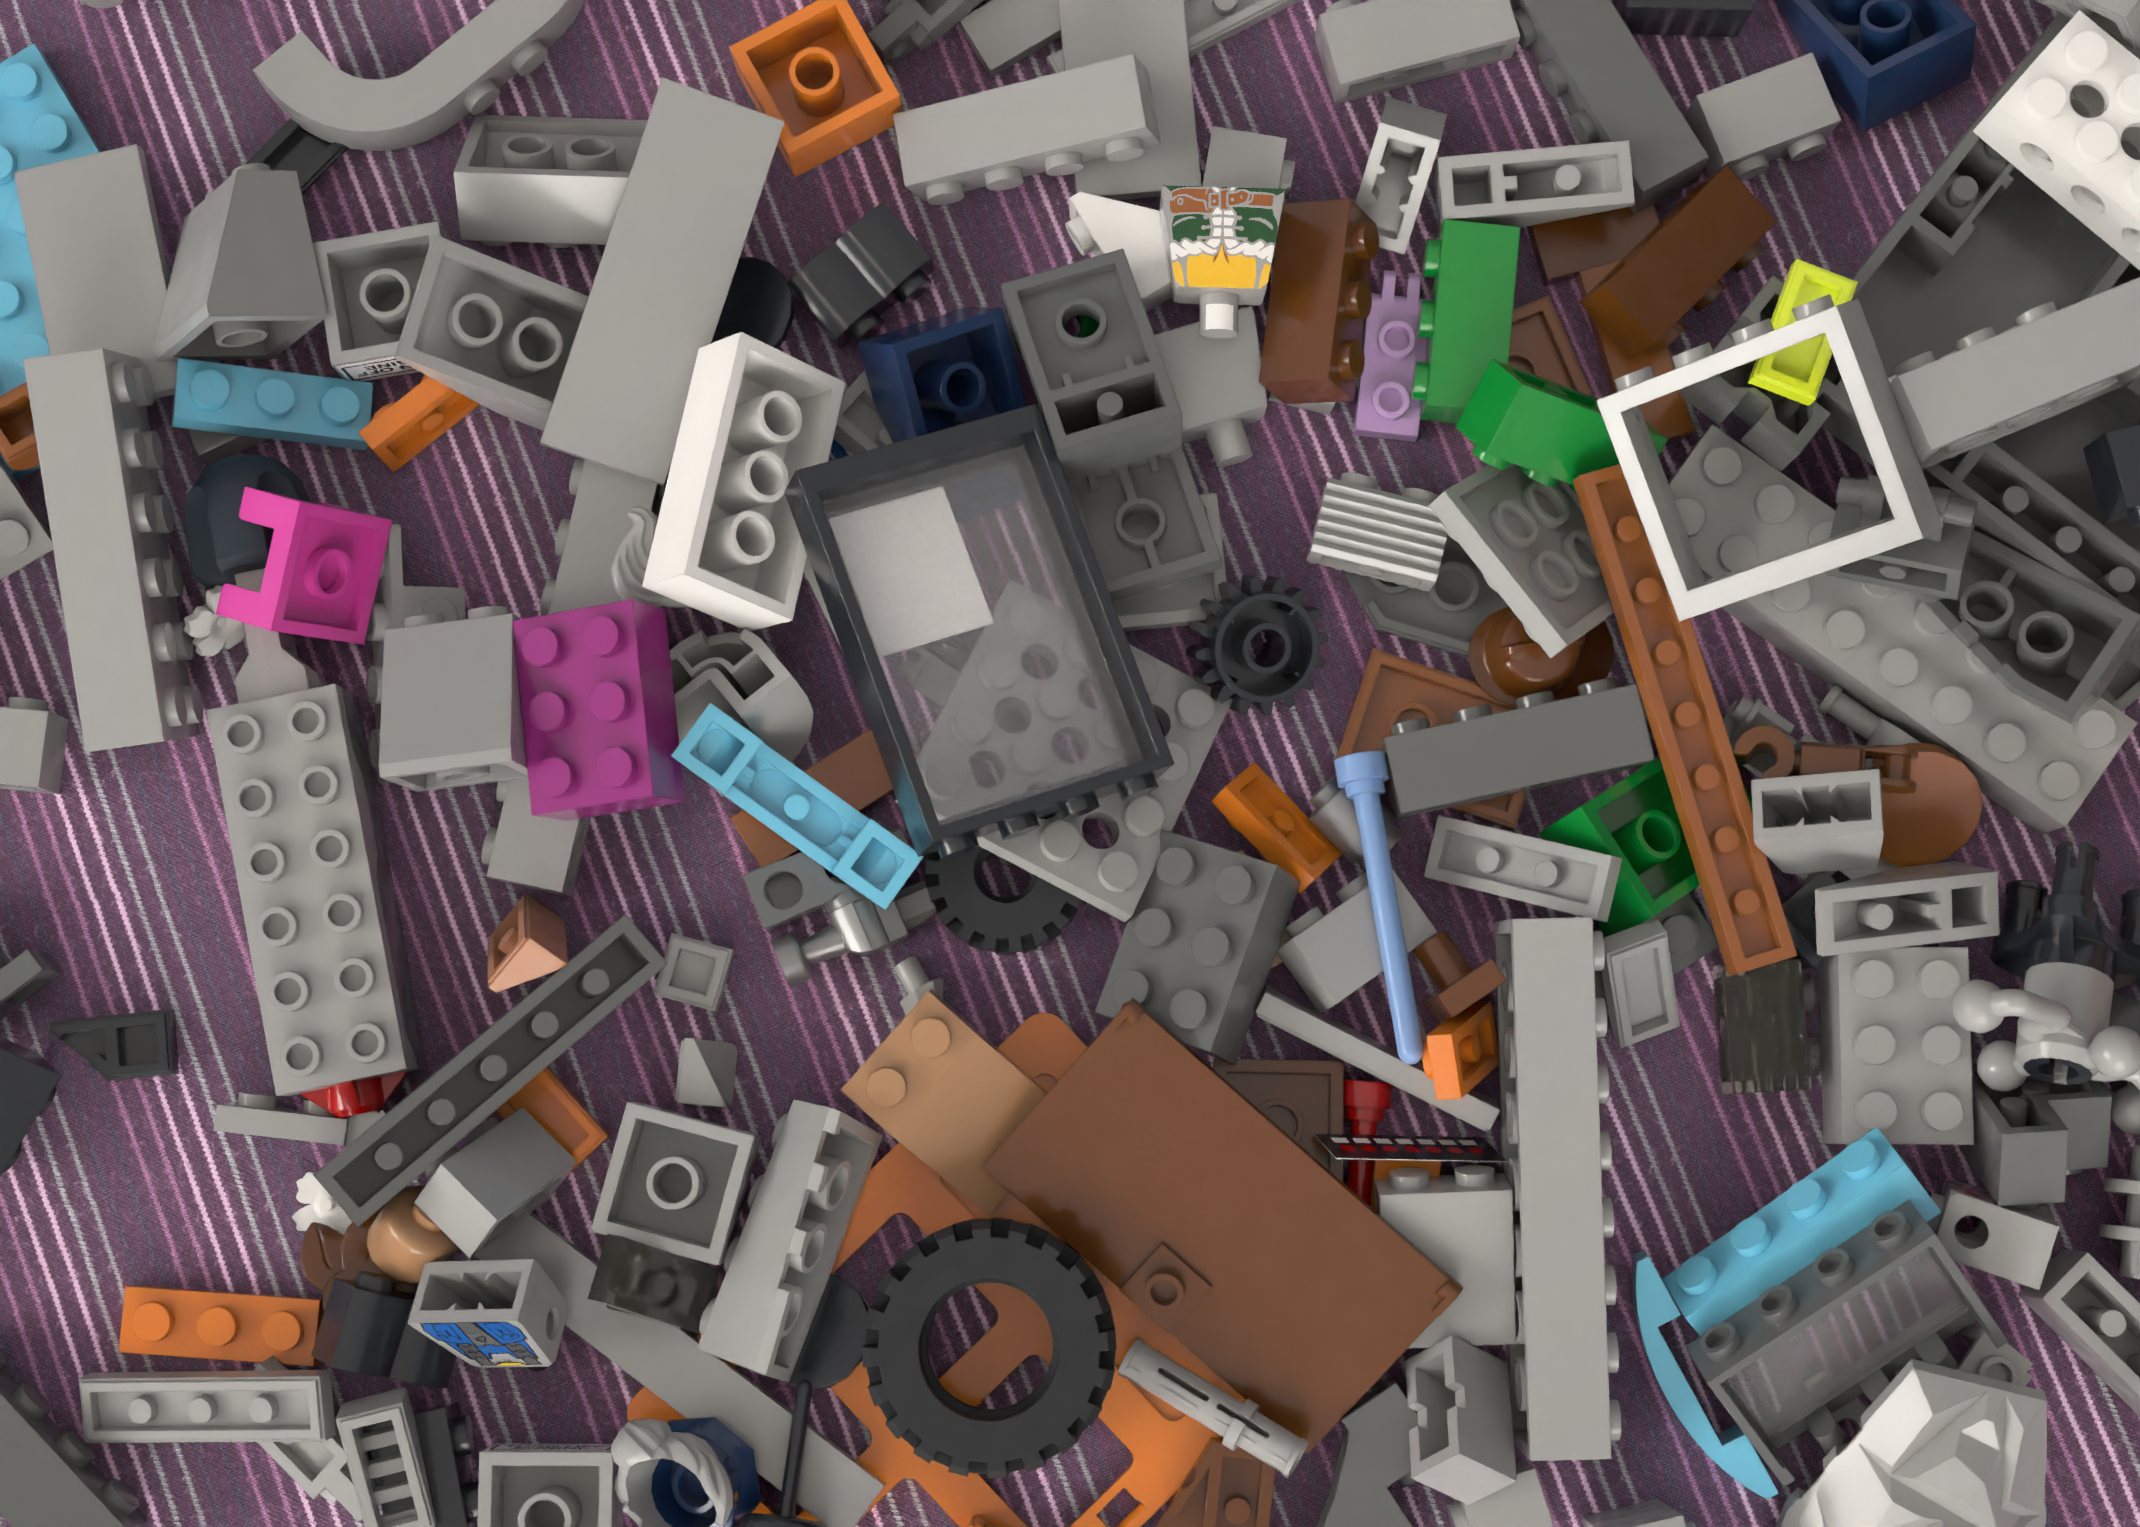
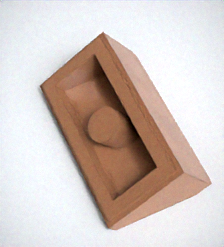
M529 894L526 897L522 896L488 937V988L495 993L563 968L568 963L565 921Z

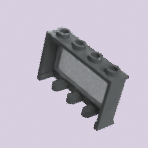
M1908 1199L1892 1211L1878 1216L1869 1226L1842 1244L1823 1252L1813 1263L1781 1284L1767 1289L1758 1299L1723 1322L1712 1325L1702 1336L1685 1347L1706 1383L1785 1487L1795 1481L1777 1449L1807 1429L1811 1431L1823 1449L1831 1450L1835 1445L1839 1447L1844 1441L1845 1434L1832 1413L1863 1393L1873 1403L1890 1384L1887 1377L1906 1366L1911 1359L1921 1357L1924 1362L1955 1369L1957 1362L1943 1341L1975 1320L1997 1349L2009 1341L1937 1235Z

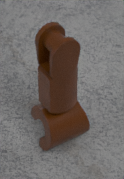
M1765 725L1756 726L1744 732L1736 742L1733 753L1737 765H1746L1753 756L1760 753L1772 756L1776 764L1763 772L1762 779L1789 777L1791 775L1801 776L1864 770L1865 759L1884 760L1883 778H1881L1882 792L1898 794L1916 792L1917 783L1910 780L1911 760L1918 758V749L1914 747L1801 741L1800 750H1794L1792 742L1785 733L1778 728Z

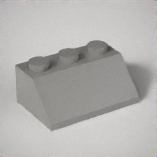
M475 115L453 172L461 240L481 241L489 246H505L513 242L543 243L551 248H567L575 244L606 245L648 120Z

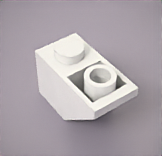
M1079 192L1069 198V217L1071 220L1066 222L1065 226L1074 245L1083 256L1092 252L1095 257L1124 249L1145 311L1148 312L1172 298L1160 211L1085 192Z

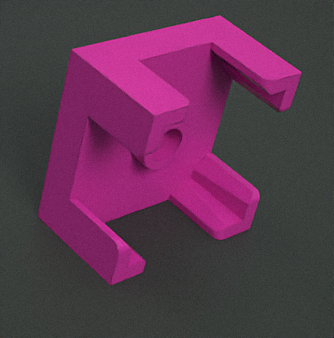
M245 487L239 517L242 520L274 529L260 593L236 585L224 584L221 589L216 614L269 631L364 645L393 520L339 505L319 501L316 504L269 491Z

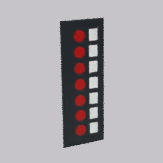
M1314 1134L1336 1159L1507 1162L1482 1137Z

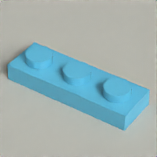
M178 358L175 372L171 427L366 450L368 444L358 432L371 422L373 383Z

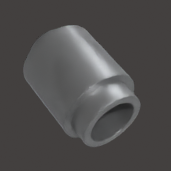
M1334 775L1310 798L1309 802L1316 810L1308 819L1350 862L1357 859L1365 868L1354 800L1347 799L1345 788L1338 787L1337 777ZM1381 803L1390 850L1401 839L1403 833L1393 824L1396 821L1395 816Z

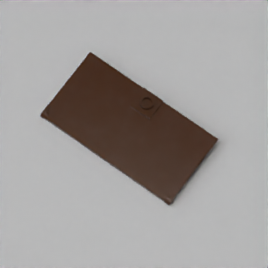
M1133 997L1121 1006L1120 1011L982 1166L988 1174L1113 1282L1122 1294L1168 1334L1171 1333L1246 1400L1249 1398L1259 1404V1412L1298 1437L1308 1440V1446L1305 1450L1307 1454L1424 1330L1457 1299L1463 1290V1286L1442 1270L1152 1016Z

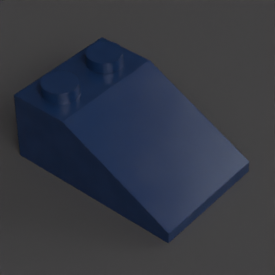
M1775 0L1806 54L1813 53L1831 97L1864 132L1971 79L1977 24L1953 0Z
M964 307L858 342L874 405L893 443L1026 407L1002 308ZM1012 468L942 487L956 524L1023 500Z

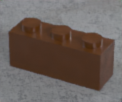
M1727 165L1699 183L1579 303L1628 358L1650 346L1656 352H1659L1685 330L1686 326L1680 319L1691 308L1696 312L1701 311L1724 291L1726 286L1720 279L1731 267L1737 273L1760 255L1765 246L1759 239L1777 221Z
M1351 198L1286 203L1282 207L1259 383L1284 404L1354 401L1356 381L1362 376L1364 371L1365 357L1361 340L1364 318L1369 316L1372 307V295L1368 283L1371 259L1376 257L1379 249V234L1376 223Z

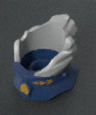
M715 1417L669 1420L668 1423L657 1419H635L628 1421L611 1444L613 1461L619 1466L618 1472L614 1476V1489L618 1499L623 1504L622 1511L627 1513L637 1523L638 1527H737L740 1518L747 1513H752L762 1501L756 1473L754 1449Z

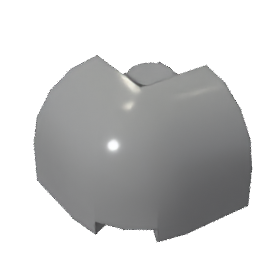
M744 628L742 633L725 632L708 637L700 630L670 650L679 744L709 703H711L763 740V743L789 762H792L801 752L811 733L813 709L806 693L761 638L747 628Z

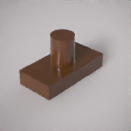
M1445 929L1412 950L1439 989L1422 1000L1436 1022L1453 1018L1507 981L1493 959L1470 967Z

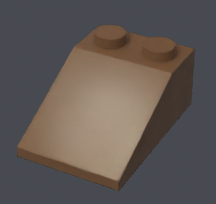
M932 989L922 997L841 1088V1091L885 1131L989 1216L1010 1192L988 1174L982 1166L1047 1094L1039 1084Z

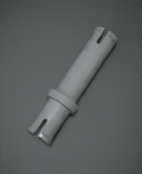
M1136 1339L1118 1369L1119 1376L1126 1377L1167 1402L1173 1408L1185 1413L1224 1437L1222 1445L1232 1451L1240 1447L1281 1472L1287 1479L1290 1477L1308 1446V1440L1298 1437L1259 1413L1260 1405L1249 1398L1242 1403L1201 1378L1195 1372L1188 1370L1144 1343V1340Z

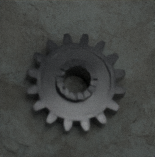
M1244 574L1241 580V590L1234 584L1223 581L1218 584L1222 597L1219 603L1204 598L1199 603L1203 611L1208 614L1205 622H1189L1188 629L1201 635L1200 644L1186 648L1187 656L1202 660L1203 665L1192 674L1194 680L1203 684L1213 683L1210 692L1211 698L1221 704L1232 698L1229 709L1242 714L1247 713L1251 704L1255 712L1265 716L1271 715L1273 702H1278L1291 708L1295 705L1293 694L1301 688L1311 691L1314 684L1310 677L1314 669L1325 666L1326 661L1319 657V645L1328 641V635L1317 631L1314 623L1322 615L1320 610L1311 606L1303 607L1302 603L1307 593L1302 589L1292 586L1285 590V580L1268 575L1262 585L1258 576ZM1262 630V632H1265V649L1261 650L1260 653L1262 654L1260 656L1257 655L1256 659H1252L1249 653L1250 642L1253 636Z

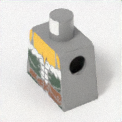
M1162 185L1160 220L1172 298L1174 302L1180 304H1200L1199 334L1201 336L1217 339L1237 336L1238 305L1256 306L1263 304L1284 202V189Z

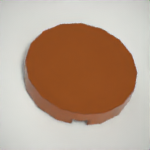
M1907 743L1901 746L1918 749V758L1911 760L1910 780L1917 783L1916 792L1905 794L1882 792L1884 838L1879 859L1895 866L1925 865L1947 859L1968 842L1980 822L1983 804L1978 780L1963 760L1951 754L1948 749L1935 743ZM1873 759V766L1868 770L1880 769L1881 778H1883L1884 760Z

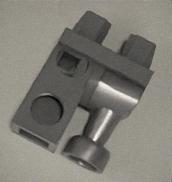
M901 826L886 829L908 845ZM803 852L742 875L762 925L769 934L823 908L829 918L830 926L800 942L797 936L791 932L770 941L790 988L811 979L812 971L810 965L850 952L867 956L890 946L893 947L910 939L907 931L919 927L937 914L936 907L930 900L924 881L900 890L886 910H884Z

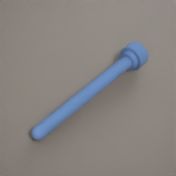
M1383 751L1359 752L1334 760L1337 783L1339 788H1345L1347 799L1354 800L1398 1056L1404 1063L1415 1064L1422 1059L1424 1047L1379 796L1385 793L1384 782L1389 779L1386 755Z

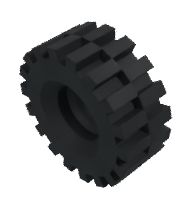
M1055 813L1040 817V819L1052 818L1055 816ZM980 846L968 853L946 860L941 859L939 851L929 853L925 864L927 890L931 902L936 907L939 918L958 939H962L971 947L980 951L995 952L996 955H1010V953H1027L1037 950V947L1048 941L1050 943L1061 935V931L1068 924H1071L1082 901L1032 874L1028 887L1017 896L1002 898L992 894L986 889L981 879L983 862L992 852Z

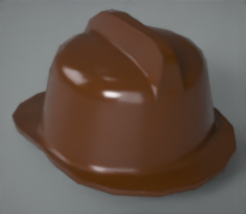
M1510 607L1490 614L1476 628L1469 645L1470 668L1477 684L1491 698L1510 706H1516L1515 700L1520 697L1546 691H1553L1555 701L1579 696L1578 686L1605 679L1608 676L1614 659L1613 638L1605 621L1550 659L1539 643L1530 638L1524 629L1523 623Z

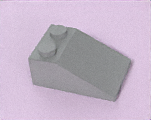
M435 235L432 237L394 358L500 415L544 431L589 296Z

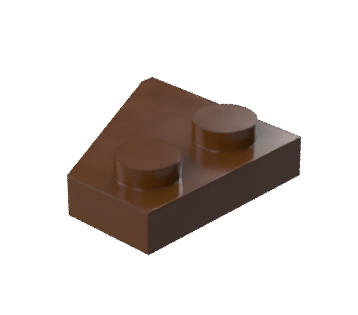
M1211 1437L1154 1527H1269L1276 1469L1240 1447L1232 1451L1222 1445V1438Z

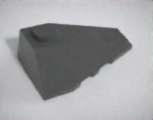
M1976 530L1973 533L1957 600L1913 592L2010 692L2070 724L2099 700L2132 651L2140 623V614Z

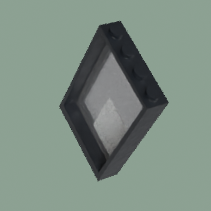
M1037 404L806 467L794 472L784 493L918 857L939 851L942 860L954 858L978 848L977 838L1000 831L1003 840L1015 838L1040 827L1037 818L1060 811L1063 820L1073 819L1099 808L1098 798L1119 792L1122 801H1127L1150 793L1159 787L1156 779L1172 767L1174 761Z

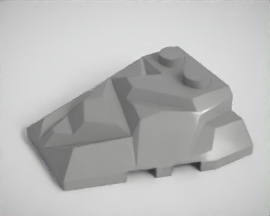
M1911 1359L1860 1416L1862 1425L1860 1432L1844 1450L1835 1445L1822 1459L1825 1471L1806 1492L1797 1487L1785 1501L1776 1527H2045L2047 1472V1399L2045 1392Z

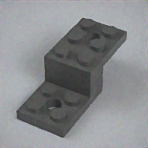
M1124 249L1002 283V297L1039 403L1041 416L1112 601L1222 569V558L1182 448V412ZM1080 315L1089 316L1100 325L1094 334L1085 338L1069 335L1064 330V326L1071 318ZM1135 514H1147L1152 516L1159 526L1153 535L1147 538H1136L1125 532L1123 524L1129 517Z

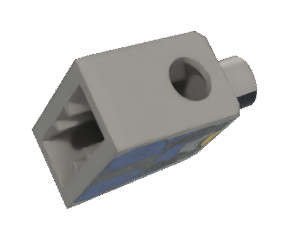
M535 1259L428 1262L423 1267L408 1324L472 1366L480 1368L527 1367L531 1371H541L556 1361L568 1314V1303Z

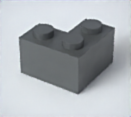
M1978 1075L1972 1076L1974 1145H1958V1147L1998 1206L2030 1210L2037 1208L2043 1203L2065 1202L2066 1175L2078 1174L2088 1168L2108 1167L2112 1095L2101 1082L2089 1080L2080 1084H2059L2027 1076L2024 1083L2018 1088L2004 1092L1989 1088Z

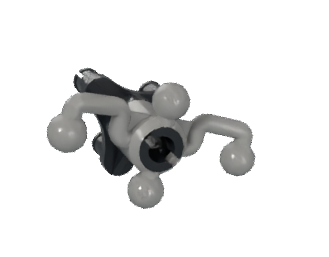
M2073 841L2058 844L2055 849L2056 862L2051 895L2048 896L2047 887L2042 888V884L2030 880H2014L2006 884L2002 929L1999 932L2000 935L1993 938L1991 961L1995 965L2025 980L2023 990H2000L1998 986L1989 981L1978 979L1969 981L1957 989L1952 999V1014L1961 1027L1967 1031L1985 1033L1995 1029L2006 1016L2019 1017L2017 1021L2018 1033L2016 1043L2006 1040L1991 1042L1982 1048L1976 1060L1977 1074L1989 1088L2007 1092L2022 1085L2027 1076L2059 1084H2080L2089 1080L2099 1082L2130 1081L2133 1084L2121 1087L2113 1095L2111 1119L2117 1128L2124 1133L2140 1136V1036L2137 1032L2127 1027L2117 1025L2109 1027L2113 992L2140 985V889L2128 890L2126 894L2121 895L2122 909L2119 934L2117 935L2101 920L2098 914L2099 907L2093 901L2096 868L2100 858V851L2093 845L2080 842L2077 866L2075 867L2076 858L2072 856Z

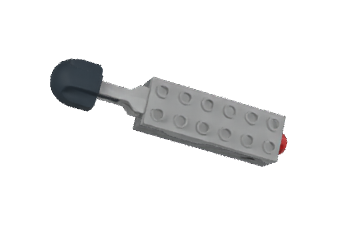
M229 455L203 469L187 495L183 522L192 574L196 581L210 588H214L218 584L222 587L224 584H232L260 593L274 529L240 519L239 510L245 487L310 502L303 482L285 464L263 455ZM243 623L249 655L234 680L238 704L206 711L276 1096H303L336 1118H350L353 1115L382 1111L408 1074L428 1070L374 776L369 760L368 744L359 697L337 684L322 686L320 674L298 658L294 634L269 631Z

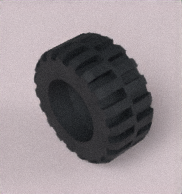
M992 1218L962 1221L935 1231L917 1242L901 1256L879 1284L878 1291L872 1305L868 1309L864 1324L866 1334L865 1344L862 1346L863 1367L867 1368L870 1382L867 1388L874 1406L879 1405L887 1419L886 1426L897 1439L902 1437L914 1448L913 1453L929 1464L931 1460H934L949 1467L948 1472L968 1477V1473L987 1474V1479L1008 1477L1010 1472L1026 1469L1028 1473L1045 1466L1048 1459L1060 1452L1062 1454L1067 1452L1078 1442V1437L1089 1425H1093L1102 1410L1106 1394L1111 1389L1117 1350L1116 1332L1111 1308L1102 1285L1093 1270L1088 1267L1080 1255L1066 1242H1062L1051 1235L1049 1231L1035 1225L1024 1224L1012 1219ZM987 1282L1006 1284L1030 1296L1044 1312L1053 1337L1052 1360L1047 1374L1040 1385L1023 1400L1010 1406L995 1409L971 1406L952 1396L937 1379L932 1369L928 1352L930 1328L935 1315L944 1302L956 1292L966 1287Z

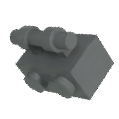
M1869 475L1868 478L1862 480L1841 477L1836 496L1838 506L1830 537L1893 516L1879 476ZM1930 486L1929 490L1943 524L1942 528L1917 541L1826 571L1825 575L1957 600L1974 533L1978 501L1964 499L1960 494L1951 491V489Z

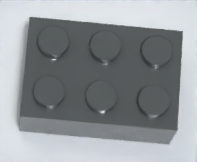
M1161 829L1159 835L1161 854L1135 911L1127 922L1095 1012L1112 1020L1120 1011L1121 1006L1133 997L1190 1049L1236 1065L1299 890L1300 881L1278 865Z

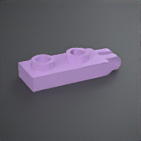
M1383 270L1380 294L1371 293V312L1365 318L1362 344L1365 365L1358 383L1353 435L1415 442L1418 437L1422 400L1411 399L1412 376L1415 361L1425 362L1427 339L1417 338V322L1421 300L1431 301V299L1419 298L1421 274L1408 273L1404 297L1394 295L1396 271Z

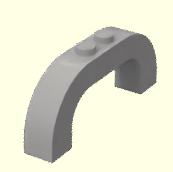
M495 0L416 66L403 74L387 79H363L343 72L319 51L302 30L253 69V72L265 92L280 109L304 130L330 143L343 144L350 149L364 151L402 149L420 144L440 135L469 113L477 115L489 108L498 98L501 86L517 73L520 76L531 73L544 61L548 54L547 49L572 25L586 0Z

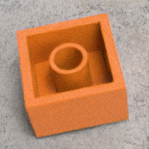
M817 0L729 47L736 72L758 112L785 121L777 146L795 178L895 125L893 114L903 112L900 94L847 0Z

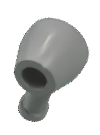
M1837 684L1833 686L1817 709L1824 715L1826 713L1830 714L1867 739V745L1920 743L1903 730L1878 717L1842 692L1844 689ZM1865 759L1864 770H1868L1873 766V759Z

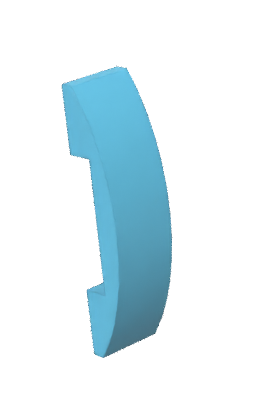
M709 703L671 757L808 857L886 910L923 856L918 857L914 849L871 818L868 819L763 743V740Z
M1645 1249L1633 1255L1632 1296L1636 1322L1649 1363L1667 1401L1696 1443L1726 1473L1765 1499L1779 1494L1753 1445L1738 1424L1716 1435L1658 1329L1659 1326L1681 1314Z

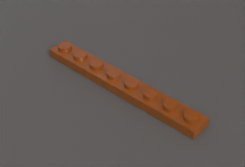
M1618 464L1582 474L1573 480V484L1728 976L1797 956L1796 949L1766 855L1754 843L1753 814L1691 618L1680 622L1678 620L1621 465Z

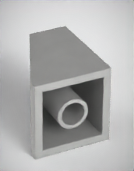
M250 163L239 166L232 171V175L215 190L207 193L205 199L184 217L153 347L155 361H178V358L198 361L273 360L328 316L297 171L271 170L270 166L264 163Z
M486 606L469 610V619L444 622V616L417 615L404 619L405 628L384 630L379 745L380 778L415 792L528 778L512 622L513 620L520 619L513 613L508 614L507 608L503 606Z

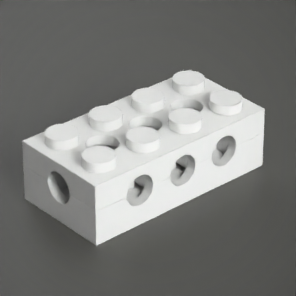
M2079 10L1976 126L1973 132L2140 270V60Z

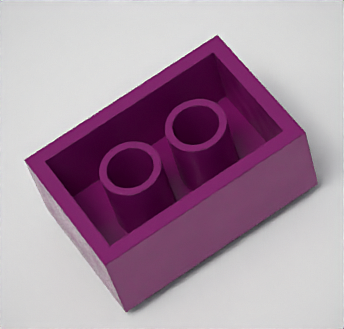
M631 599L513 620L532 816L567 821L686 802L682 764L671 757L679 746V735L665 609Z

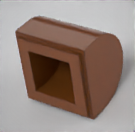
M27 382L0 396V453L13 470H25L40 465Z

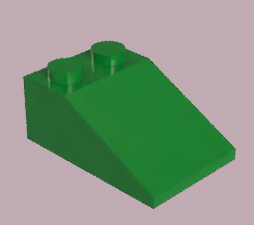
M1657 757L1539 832L1543 840L1623 858L1608 921L1596 920L1606 937L1649 920L1700 885L1660 757ZM1745 789V792H1746V795H1747V798H1748V801H1749V804H1750V807H1751V811H1752V798L1750 797V795L1748 794V792H1747L1746 789Z

